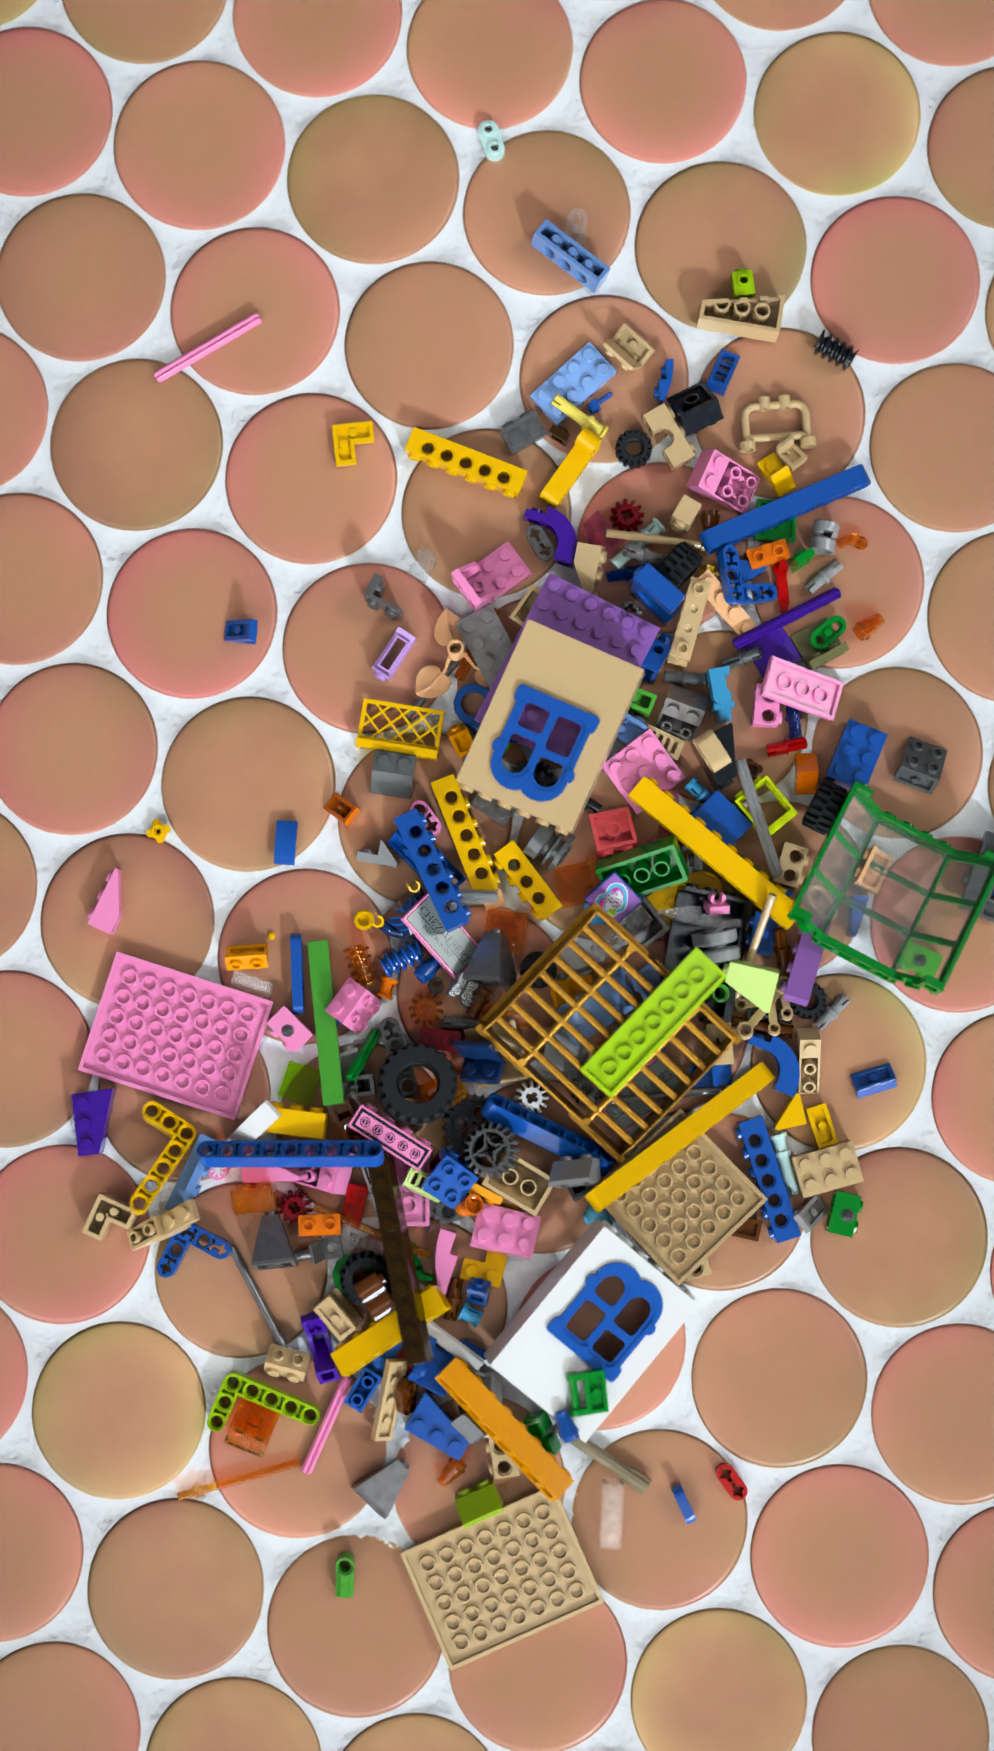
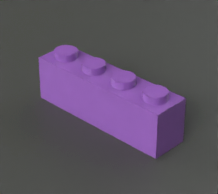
M811 919V921L818 928H820L822 922ZM828 925L825 934L828 935L831 925ZM798 929L797 935L801 937L799 943H794L792 954L795 955L794 961H789L786 973L790 975L788 981H783L780 992L784 993L782 1000L807 1007L824 948L811 941L812 935L809 932L804 934Z

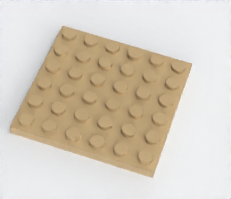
M680 1108L608 1177L688 1118V1116ZM703 1133L607 1206L605 1210L640 1248L664 1270V1273L678 1287L768 1199Z

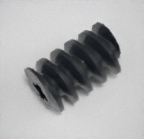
M823 330L814 345V354L817 355L821 351L822 359L829 355L828 362L831 363L836 359L835 366L838 367L843 363L842 370L845 371L851 365L859 349L853 353V345L846 349V341L839 345V337L832 341V334L830 333L825 337V330Z

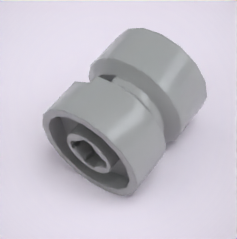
M814 520L812 528L814 536L810 538L808 549L812 547L817 554L833 555L836 547L834 539L838 537L840 525L828 520Z

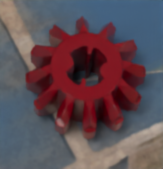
M624 499L623 505L617 501L615 504L617 508H611L610 511L614 515H611L609 520L615 521L612 527L620 526L619 530L623 531L624 528L628 532L632 528L636 532L638 530L637 525L643 524L640 518L644 517V513L638 512L641 509V505L634 507L635 500L628 504L627 499ZM626 513H629L630 518H628L627 520L623 519L624 515H626Z
M300 1189L296 1190L295 1196L292 1190H288L289 1198L283 1194L281 1198L285 1202H278L279 1207H284V1209L278 1211V1214L286 1213L283 1221L290 1217L291 1225L295 1223V1218L298 1221L299 1215H307L305 1211H313L312 1207H307L308 1204L312 1203V1199L305 1201L304 1199L308 1193L305 1192L301 1197ZM294 1202H297V1206L300 1207V1210L298 1209L296 1212L290 1207V1204L292 1205Z

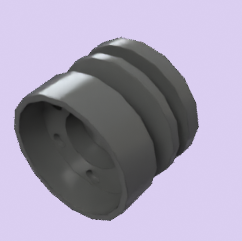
M551 824L548 827L540 825L523 850V853L533 860L541 853L544 855L541 865L544 866L548 859L551 860L552 863L548 870L552 872L566 858L572 849L576 836L571 834L568 840L565 841L563 839L565 835L561 833L559 835L555 834V826Z

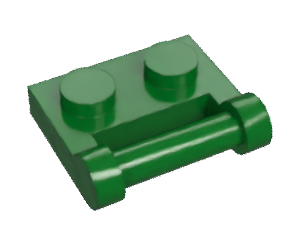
M603 1368L566 1373L571 1398L570 1416L578 1417L609 1412L605 1370ZM579 1380H583L586 1402L584 1407H580L577 1385Z

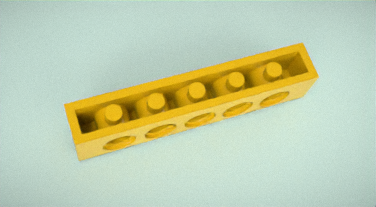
M413 427L405 447V454L413 461L419 462V460L427 462V465L431 468L438 469L440 467L445 469V472L449 475L457 476L458 474L473 484L479 482L484 484V488L491 491L497 489L509 498H514V496L519 498L528 476L527 470ZM425 446H431L433 451L426 454L422 449ZM449 453L452 455V458L449 461H444L441 456ZM467 460L471 463V466L469 468H462L460 463ZM488 468L490 473L483 476L479 473V470ZM501 475H506L509 481L501 483L498 478Z
M454 774L431 782L432 789L472 890H498L497 885L501 884L497 872L492 873L490 868L493 865L489 853L486 855L482 847L486 846L482 834L477 835L475 830L478 827L474 815H469L467 809L471 808L467 796L462 797L460 784L456 781L457 778L454 777ZM450 792L457 795V800L454 803L446 801V795ZM457 811L465 814V818L461 822H456L453 819V815ZM465 830H469L473 835L469 841H464L460 837L461 833ZM470 850H478L480 857L477 860H471L468 857ZM483 868L487 871L488 875L485 879H478L475 874L478 869Z

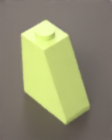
M738 959L724 963L723 971L727 974L725 982L761 1010L769 1013L779 977V970Z

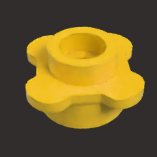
M155 819L152 821L153 825L146 831V835L149 838L153 837L156 839L157 843H163L171 828L169 825L162 824L159 819Z

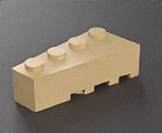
M785 295L771 298L760 296V298L754 299L740 297L735 300H729V298L702 300L696 329L776 343L780 333Z

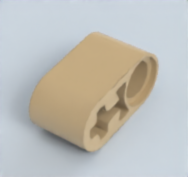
M711 729L692 740L713 773L732 762Z

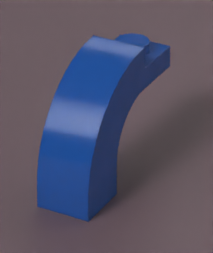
M755 1033L754 1036L746 1040V1043L769 1052L777 1062L778 1074L772 1089L794 1097L800 1079L799 1064L794 1052L787 1043L776 1036H770L767 1042L765 1041L767 1037Z

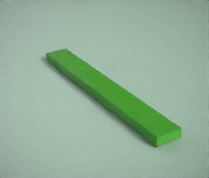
M329 941L307 942L323 1106L345 1104L337 1021L325 1011L334 998Z

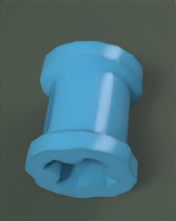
M695 776L683 790L688 791L698 803L710 789L705 788Z
M465 1302L457 1319H464L476 1328L484 1311H478Z

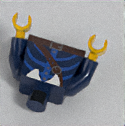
M413 878L416 882L414 886H409L406 883L409 891L382 917L374 913L378 920L375 923L369 920V923L379 928L388 936L400 939L406 936L410 938L413 933L403 923L401 918L425 895L419 881Z

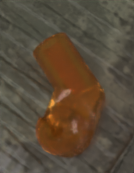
M850 533L836 540L840 549L850 545L864 550L868 546L866 538L856 533Z

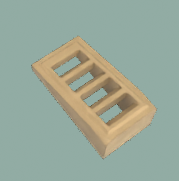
M648 725L647 729L650 728L655 733L657 739L659 736L663 737L661 741L663 747L667 739L671 740L666 751L672 759L677 761L685 741L652 725ZM674 742H675V743H678V745H677L676 750H675V752H674V754H673V753H671L670 751H671L672 746H673V744H674Z

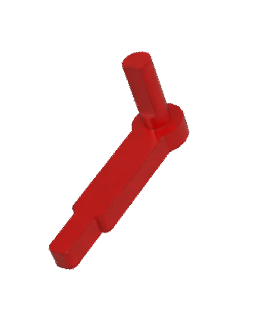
M786 560L774 563L772 571L775 574L778 606L781 608V614L788 611L790 604L787 583L788 565Z

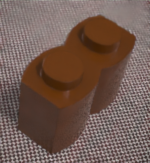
M374 1270L355 1282L353 1286L377 1322L394 1311L395 1304L392 1291L389 1292L385 1286L388 1283L381 1272L378 1274Z

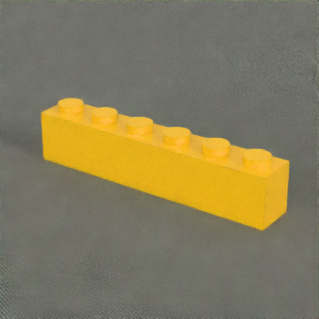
M428 1285L420 1290L427 1324L452 1308L439 1286ZM396 1309L381 1321L378 1320L377 1322L373 1321L370 1323V1328L363 1332L361 1330L352 1336V1340L348 1343L343 1342L334 1348L336 1351L330 1355L342 1376L352 1375L402 1341Z

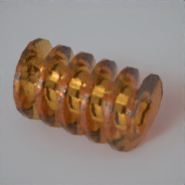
M360 944L347 948L343 952L350 953L345 959L352 961L348 968L355 969L350 973L351 976L358 977L354 981L366 987L375 984L379 977H372L377 970L370 969L374 962L367 961L372 956L371 954H365L369 946H362Z

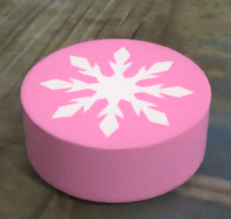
M211 1167L208 1175L214 1180H221L227 1176L229 1167Z

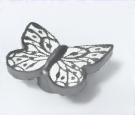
M459 971L455 980H451L445 995L459 997L461 1005L469 1009L474 1000L473 992L478 990L479 985L462 979L464 971Z

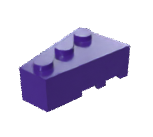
M117 1088L71 1094L78 1156L104 1152Z

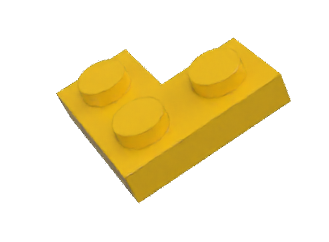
M365 421L332 425L336 467L357 465L355 445L375 443L373 422Z
M487 1251L485 1262L464 1257L459 1278L469 1281L471 1277L482 1278L490 1281L491 1286L500 1288L508 1256Z

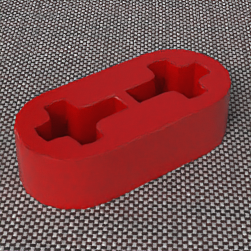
M726 1462L720 1463L716 1467L718 1480L731 1498L737 1501L744 1499L748 1493L745 1483L732 1465ZM721 1469H730L728 1473L732 1479L728 1481L726 1476L721 1477ZM734 1482L738 1487H743L741 1488L742 1493L740 1495L738 1493L733 1494L735 1490L731 1484Z

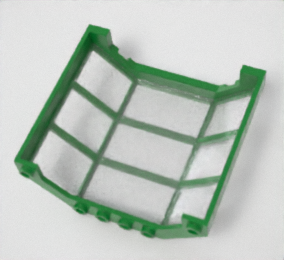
M855 781L850 786L786 916L790 920L797 921V927L804 934L809 932L812 935L811 941L814 944L889 983L895 984L896 981L905 982V987L920 990V987H923L929 993L938 995L943 992L994 885V851L985 850L981 854L952 848L948 842L933 838L931 833L914 828L915 826L912 823L900 821L893 813L883 812L870 798L874 790L870 789L866 783ZM877 845L878 849L862 881L858 882L859 875L856 874L858 867L863 868L868 857L864 856L867 849L871 851L873 846Z

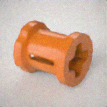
M382 976L380 988L375 995L392 1001L394 988L399 981Z

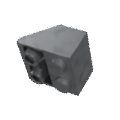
M671 684L655 727L668 734L693 742L692 740L695 739L705 714L709 697Z

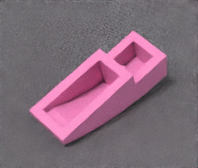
M441 1227L436 1246L435 1270L437 1284L445 1295L458 1254L450 1252L457 1232Z

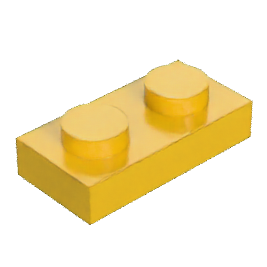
M826 1103L806 1108L805 1111L817 1148L820 1149L839 1143Z

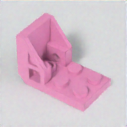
M509 541L478 563L474 561L457 568L451 573L452 582L474 612L494 603L532 575Z

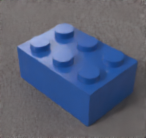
M852 719L846 721L823 778L848 789L855 781L868 785L888 734Z

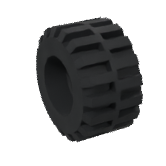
M684 541L679 543L661 561L656 570L679 590L699 568L703 557Z
M827 779L822 780L805 812L802 825L825 836L847 795L848 789Z
M364 1250L360 1253L356 1252L346 1260L340 1273V1286H342V1292L347 1295L349 1301H354L356 1305L363 1304V1306H366L353 1286L355 1283V1272L364 1266L375 1269L378 1274L381 1272L388 1282L385 1286L390 1291L391 1283L387 1262L382 1257L383 1255L380 1253L376 1254L371 1250L370 1252Z

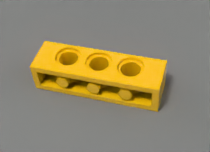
M514 840L493 854L495 857L493 860L494 864L499 870L504 869L507 873L506 880L511 887L516 885L520 891L517 895L524 904L526 902L530 904L532 909L529 911L536 920L540 918L541 921H544L562 907V904ZM511 860H517L520 863V868L517 871H511L508 868V863ZM522 877H530L532 885L528 888L523 887L520 884ZM535 893L543 894L544 902L542 904L533 902L532 897Z

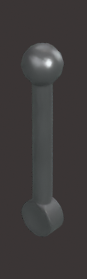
M586 966L577 969L576 971L578 973H581L592 968L590 966ZM558 974L557 980H565V978L570 976L568 974Z

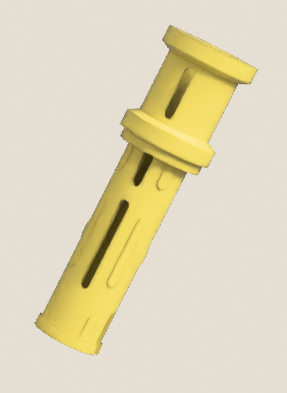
M559 393L551 402V405H554L580 424L582 430L586 427L600 438H603L609 428L607 425L604 426L595 420L594 415L588 416Z

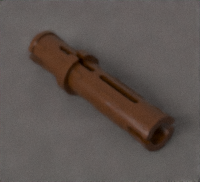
M732 1015L731 1028L737 1029L739 1023L748 1022L750 1018ZM760 1020L753 1028V1032L769 1034V1022ZM780 1024L781 1032L778 1036L792 1038L793 1035L791 1034L794 1032V1025ZM772 1027L771 1030L775 1032L778 1028Z

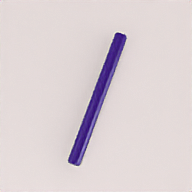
M834 587L733 638V646L736 649H740L841 598L840 590Z

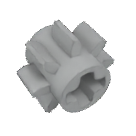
M633 598L628 603L622 600L623 608L621 609L627 611L628 607L632 608L633 615H642V612L638 611L640 603H633Z

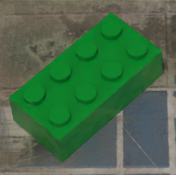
M675 835L597 860L595 870L600 882L615 870L639 896L688 881L689 869Z

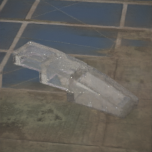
M701 906L655 910V914L693 926L713 928L742 927L741 919L722 920L721 915L702 913Z

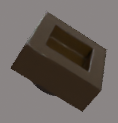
M552 425L548 437L565 447L570 441V434H568L569 431L560 425L558 427Z

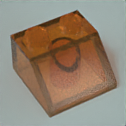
M242 1398L228 1428L224 1443L263 1458L280 1413Z

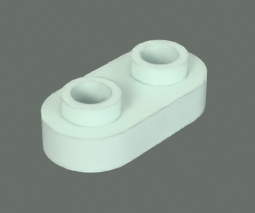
M485 120L478 128V135L485 156L490 161H499L504 156L505 147L498 126L491 120ZM486 128H491L492 131H491V132H486L485 129H486ZM493 146L498 147V150L493 151L491 150V148Z

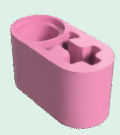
M415 801L411 805L410 811L418 805L424 806L426 808L425 818L431 814L432 817L428 819L432 824L437 823V830L434 832L431 830L434 837L439 835L442 830L439 819L424 801ZM425 824L426 830L429 828L428 824Z

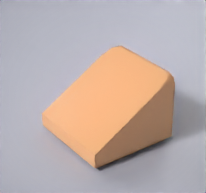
M500 889L495 890L498 892V901L496 903H484L487 911L505 905Z

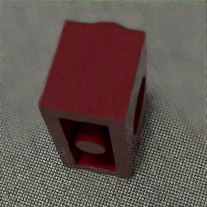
M420 1027L418 1043H425V1046L428 1047L431 1045L437 1047L436 1050L459 1053L453 1047V1041H461L462 1032Z

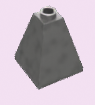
M491 929L490 932L484 933L463 973L462 979L482 986L511 987L517 981L508 938L506 935H503L502 930Z
M277 1211L265 1212V1216L261 1217L251 1266L256 1271L297 1267L298 1262L295 1259L294 1251L281 1217L277 1214Z
M402 1458L399 1460L395 1459L360 1480L351 1488L380 1517L386 1519L410 1472L408 1470L410 1465Z

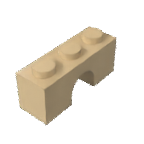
M665 403L644 414L642 421L651 437L660 433L671 437L672 445L664 449L662 455L671 471L674 472L693 461L696 450L693 444L685 439L684 436L686 434L683 427L675 422L673 410L670 407L667 408Z

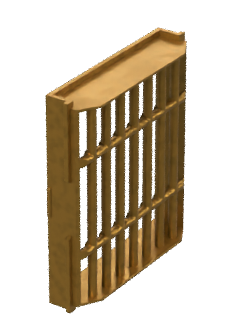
M592 902L478 1021L475 1030L527 1078L532 1077L569 1111L568 1116L614 1159L622 1164L627 1159L626 1153L708 1072L733 1043L738 1045L743 1039L702 1002L612 1098L592 1080L590 1081L606 1096L598 1104L587 1096L539 1050L549 1042L589 1079L580 1070L584 1063L553 1035L563 1027L592 1055L597 1051L598 1048L568 1020L577 1011L606 1039L613 1034L582 1005L592 997L620 1024L627 1019L597 991L606 981L635 1009L641 1004L638 999L612 976L620 966L647 992L651 994L656 987L627 961V958L635 950L665 978L671 973L660 961L651 957L649 951L597 902ZM596 915L600 916L629 944L621 954L588 925ZM582 931L614 960L606 969L574 941ZM567 947L572 949L599 975L592 984L588 983L559 956ZM553 961L585 990L577 999L545 971ZM538 977L570 1005L563 1014H560L530 986ZM524 992L556 1020L549 1029L541 1025L516 1001ZM509 1007L541 1035L534 1044H531L502 1017ZM699 1011L706 1015L727 1035L719 1045L714 1043L691 1021ZM495 1022L499 1024L527 1050L525 1054L521 1057L490 1028ZM684 1026L712 1051L704 1061L676 1036ZM669 1042L674 1044L697 1066L689 1076L662 1051ZM655 1056L683 1081L675 1091L647 1066ZM534 1057L591 1111L585 1116L539 1074L528 1061ZM640 1072L647 1076L668 1096L660 1106L632 1081ZM626 1086L654 1111L646 1120L618 1096ZM611 1101L639 1126L632 1135L627 1133L604 1111ZM597 1116L625 1141L620 1147L592 1123Z

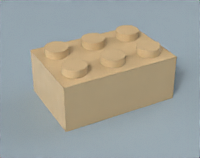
M849 1139L820 1149L816 1148L790 1156L802 1198L864 1181L853 1141Z

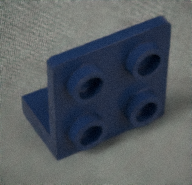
M469 1040L453 1041V1047L465 1059L459 1077L462 1082L500 1085L506 1062L491 1043L487 1041H480L478 1043Z

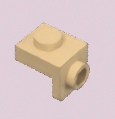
M792 435L786 439H781L776 446V456L781 463L789 467L791 472H794L807 461L808 456L794 444V437Z

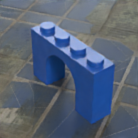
M649 563L644 567L640 565L633 573L629 594L666 626L679 612V605L685 599V595Z

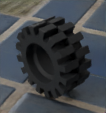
M631 429L629 432L628 430L624 431V434H621L616 442L615 455L618 457V461L622 462L625 467L630 466V469H633V467H636V469L640 468L641 465L644 466L649 461L652 453L651 439L647 437V433H641L642 430L640 429L638 431H635V429ZM630 442L639 443L642 448L641 453L637 456L629 455L626 451L627 444Z
M537 951L528 954L521 963L520 975L522 976L544 952ZM553 961L547 968V973L555 980L557 965ZM537 978L530 986L540 989L549 985L541 978Z
M814 983L811 992L815 997L814 1006L807 1009L802 1005L790 1002V1008L793 1010V1013L804 1019H812L821 1015L822 1011L826 1009L825 1005H827L825 990L817 983Z

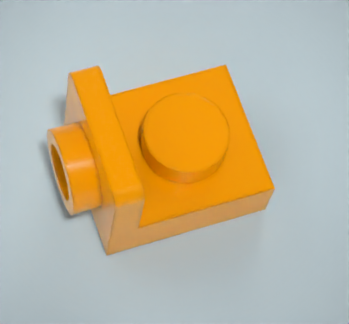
M456 723L450 726L446 734L458 758L468 754L473 739L464 723Z

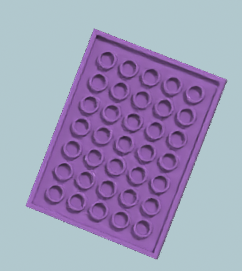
M549 573L474 720L480 724L482 723L528 619L641 668L660 628ZM527 703L521 713L518 724L539 734L547 722L549 711L532 703ZM564 717L557 718L545 745L546 749L563 757H568L581 731V725ZM513 734L510 738L532 750L536 746L534 741L518 734Z

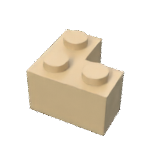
M102 1192L99 1193L82 1233L101 1241L105 1239L112 1223L129 1230L133 1228L138 1215L131 1212L130 1203Z

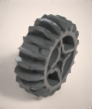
M490 1122L489 1127L482 1123V1131L475 1127L476 1135L469 1133L468 1136L472 1140H465V1144L469 1145V1148L463 1149V1152L469 1153V1155L464 1159L465 1161L472 1160L468 1167H475L474 1173L479 1174L481 1172L482 1178H485L487 1174L489 1179H494L495 1174L498 1178H501V1170L505 1174H509L507 1167L515 1168V1165L511 1163L512 1159L515 1161L519 1160V1157L514 1156V1152H520V1149L514 1148L515 1145L519 1144V1141H512L515 1133L508 1134L509 1127H505L502 1130L503 1126L501 1123H498L496 1127L494 1122ZM490 1134H499L505 1140V1143L496 1144ZM484 1137V1145L482 1149L477 1151L478 1143ZM491 1147H497V1149L493 1151V1155L487 1153L489 1150H491ZM507 1149L505 1159L499 1164L500 1154ZM487 1157L490 1163L493 1164V1168L483 1166L478 1158Z

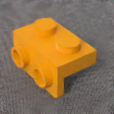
M268 943L227 946V953L225 954L227 971L268 968Z

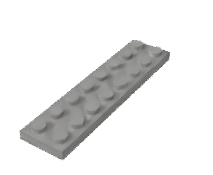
M492 604L455 622L489 689L513 645ZM518 743L529 762L533 750ZM541 757L537 764L545 761L546 758Z

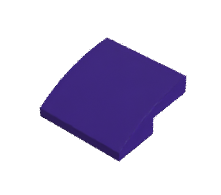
M783 627L744 647L746 650L756 646L760 647L763 658L753 662L763 679L770 656H776L794 664L803 660Z

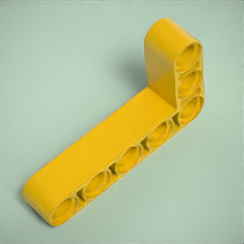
M149 1101L143 1106L142 1117L148 1124L170 1137L171 1140L130 1199V1210L135 1215H142L149 1209L196 1138V1130L193 1125L155 1101ZM154 1108L158 1113L156 1116L150 1117L146 1114V1111ZM167 1119H171L174 1121L175 1125L171 1128H167L164 1126L163 1122ZM188 1130L192 1133V1137L184 1139L181 1137V1133ZM171 1148H178L181 1153L178 1156H171L169 1150ZM160 1165H166L169 1171L161 1174L157 1168ZM153 1182L157 1185V1189L148 1191L145 1185ZM138 1199L145 1202V1206L141 1209H137L133 1205Z

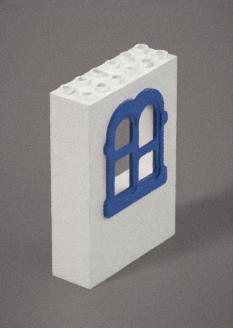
M595 1218L484 1353L486 1360L493 1369L555 1419L554 1414L563 1409H566L570 1416L571 1398L566 1373L603 1368L605 1370L609 1412L578 1417L570 1416L580 1430L578 1432L579 1438L585 1443L699 1305L694 1300L696 1296L682 1283L677 1287L663 1273L664 1270L651 1258L649 1259L640 1248L631 1243L622 1233L619 1232L616 1235L618 1231L605 1219L601 1222L597 1218ZM608 1276H617L624 1283V1292L613 1306H610L595 1294L596 1287ZM636 1297L644 1298L650 1305V1314L633 1335H628L614 1323V1319L631 1299ZM586 1300H590L605 1313V1317L586 1340H580L566 1328V1324ZM605 1330H610L624 1342V1347L611 1362L606 1361L592 1349L593 1344ZM583 1380L577 1381L580 1407L586 1406Z

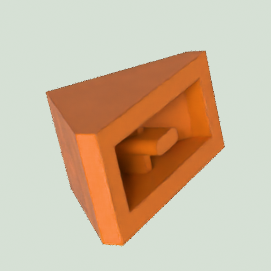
M795 753V794H815L819 774L816 753Z
M335 793L324 807L327 812L348 828L361 813L356 806L338 793Z

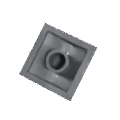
M643 896V901L618 923L644 947H647L669 930L670 926L648 898Z

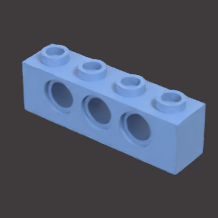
M547 219L533 235L531 245L594 294L606 281L611 268Z

